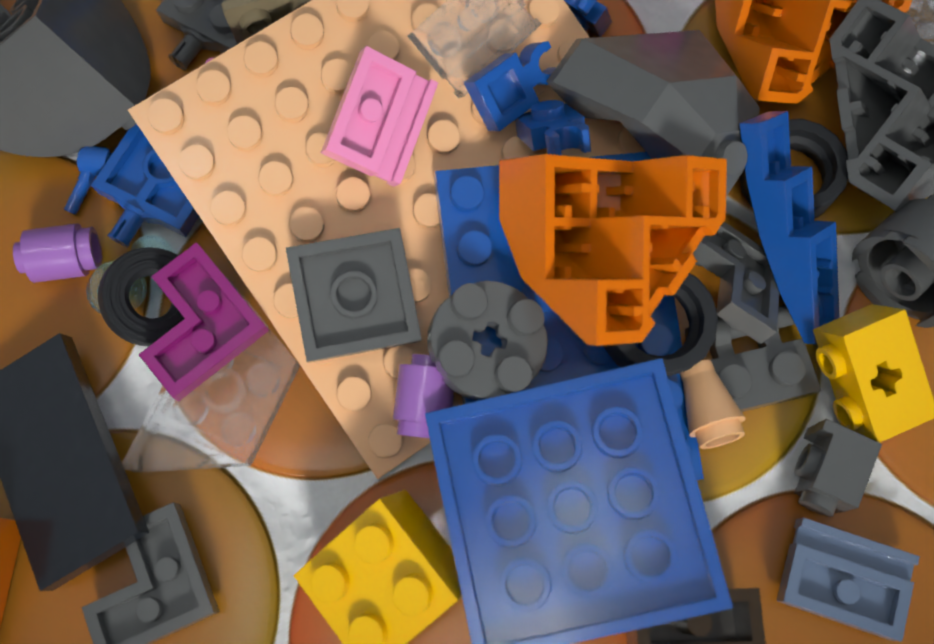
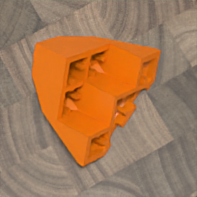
M715 0L717 29L752 98L757 101L798 104L813 91L811 84L828 69H836L835 63L832 60L830 38L858 0ZM880 0L905 13L909 10L912 0Z
M542 154L499 160V220L521 278L587 345L599 346L643 342L655 324L651 318L653 311L664 295H675L697 262L693 253L704 236L715 235L726 219L727 159L684 155L641 161H623Z

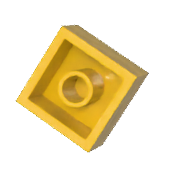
M406 489L378 499L293 575L343 644H408L462 598L452 548Z

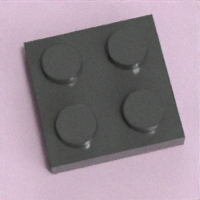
M400 228L286 248L307 363L421 342L422 338Z

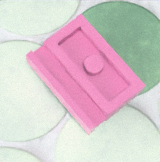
M365 46L359 52L321 154L371 177L376 176L387 181L386 184L393 187L401 184L438 82L432 79L428 81L416 75L415 70Z

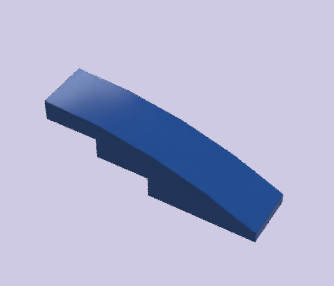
M788 111L766 112L739 123L741 141L745 145L748 154L745 166L747 186L760 240L778 290L804 343L815 345L817 341L813 329L840 318L836 222L815 221L812 166H791Z

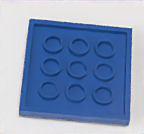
M662 358L425 413L472 644H574L733 608Z

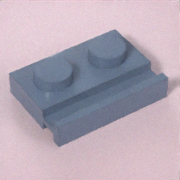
M806 518L796 519L794 525L796 532L793 544L789 546L776 601L891 641L902 642L914 587L911 577L914 565H918L920 556Z

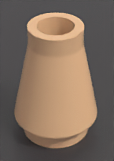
M701 360L689 370L680 373L683 382L689 436L692 438L696 437L699 448H715L742 438L745 432L741 423L746 418L716 373L712 361Z

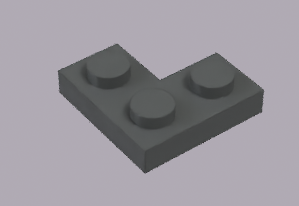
M723 222L716 234L704 236L694 251L693 256L697 260L695 265L703 266L720 277L716 309L718 316L731 328L742 331L762 344L777 332L779 290L764 248L726 222Z
M173 502L143 516L150 533L126 547L138 582L81 607L93 644H152L220 612L181 504Z

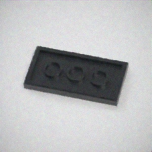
M59 333L1 369L0 479L39 591H54L150 532L72 337Z

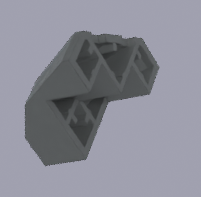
M858 0L830 38L832 60L835 63L838 90L836 91L841 128L845 134L848 160H846L848 179L853 186L897 212L910 200L925 199L934 194V45L921 39L909 14L880 0Z
M700 30L576 39L546 81L568 106L583 115L584 118L620 121L652 159L684 155L727 159L726 196L745 169L748 154L745 145L741 141L739 123L758 116L760 107Z

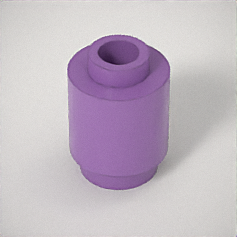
M78 223L24 230L21 233L20 242H15L13 245V258L18 272L21 274L26 273L29 280L33 283L88 276L90 270L100 269L102 266V250L96 230L93 227L82 228Z
M412 354L411 364H399L393 419L398 420L397 435L429 438L425 413L453 407L454 391L443 381L444 377L438 372L435 362L432 363L429 355Z

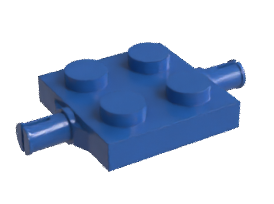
M136 124L128 129L91 184L98 194L118 203L124 209L121 217L107 236L128 248L129 243L142 223L147 222L149 224H160L187 237L198 220L199 215L138 125Z

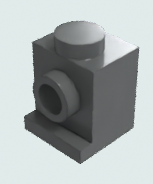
M825 419L807 428L804 439L812 442L813 445L808 444L803 449L795 466L794 474L800 477L794 494L800 496L798 503L815 513L825 516H833L834 512L840 513L859 508L882 444L829 419Z

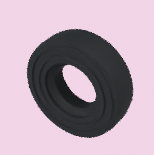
M139 248L121 255L107 268L99 284L98 304L104 321L120 338L135 345L149 347L185 319L173 303L167 313L161 317H144L133 309L129 299L130 288L137 279L154 275L179 255L161 248Z

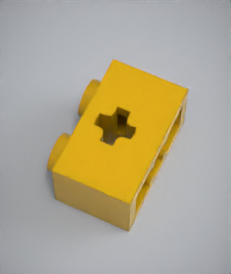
M871 304L813 329L819 347L816 349V359L820 369L830 380L836 399L833 401V411L842 426L880 443L934 419V399L905 309Z

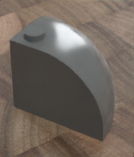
M16 0L10 8V12L13 14L11 17L3 11L0 12V151L30 157L69 155L79 152L83 147H92L120 127L128 130L136 125L128 109L145 100L150 83L151 68L143 38L121 0Z

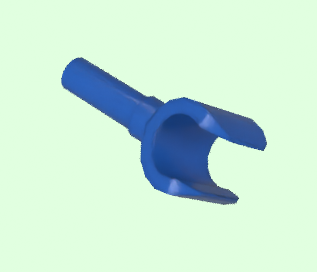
M92 146L80 149L77 155V167L80 174L64 210L74 215L77 214L95 176L99 174L112 155L108 148Z

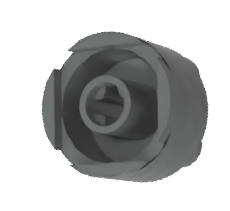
M932 194L927 199L910 200L897 212L891 213L856 245L852 253V262L858 258L860 271L855 275L857 284L870 302L874 305L905 309L907 316L920 320L915 326L924 328L934 327V194Z

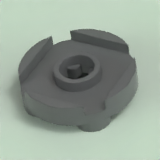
M480 281L474 284L462 285L439 306L433 315L427 335L429 356L432 363L435 362L438 372L444 377L443 381L451 390L463 397L480 401L519 392L525 389L538 375L545 361L547 332L544 326L543 310L537 302L528 299L522 292L504 283ZM487 326L496 330V336L502 341L501 348L492 350L490 357L482 355L481 344L473 341V333L483 332Z

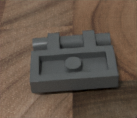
M786 305L778 306L777 332L762 344L757 342L759 349L737 354L734 353L731 340L748 335L731 328L718 316L716 339L710 348L711 361L716 373L741 412L812 396L821 391L803 339L785 343L781 341L779 328L795 325ZM689 327L685 328L686 339L688 337Z

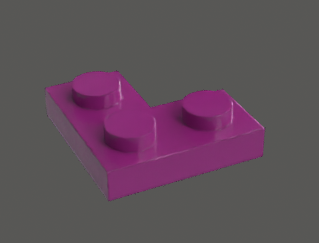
M196 242L151 276L185 319L138 355L170 396L179 402L266 334L269 329Z

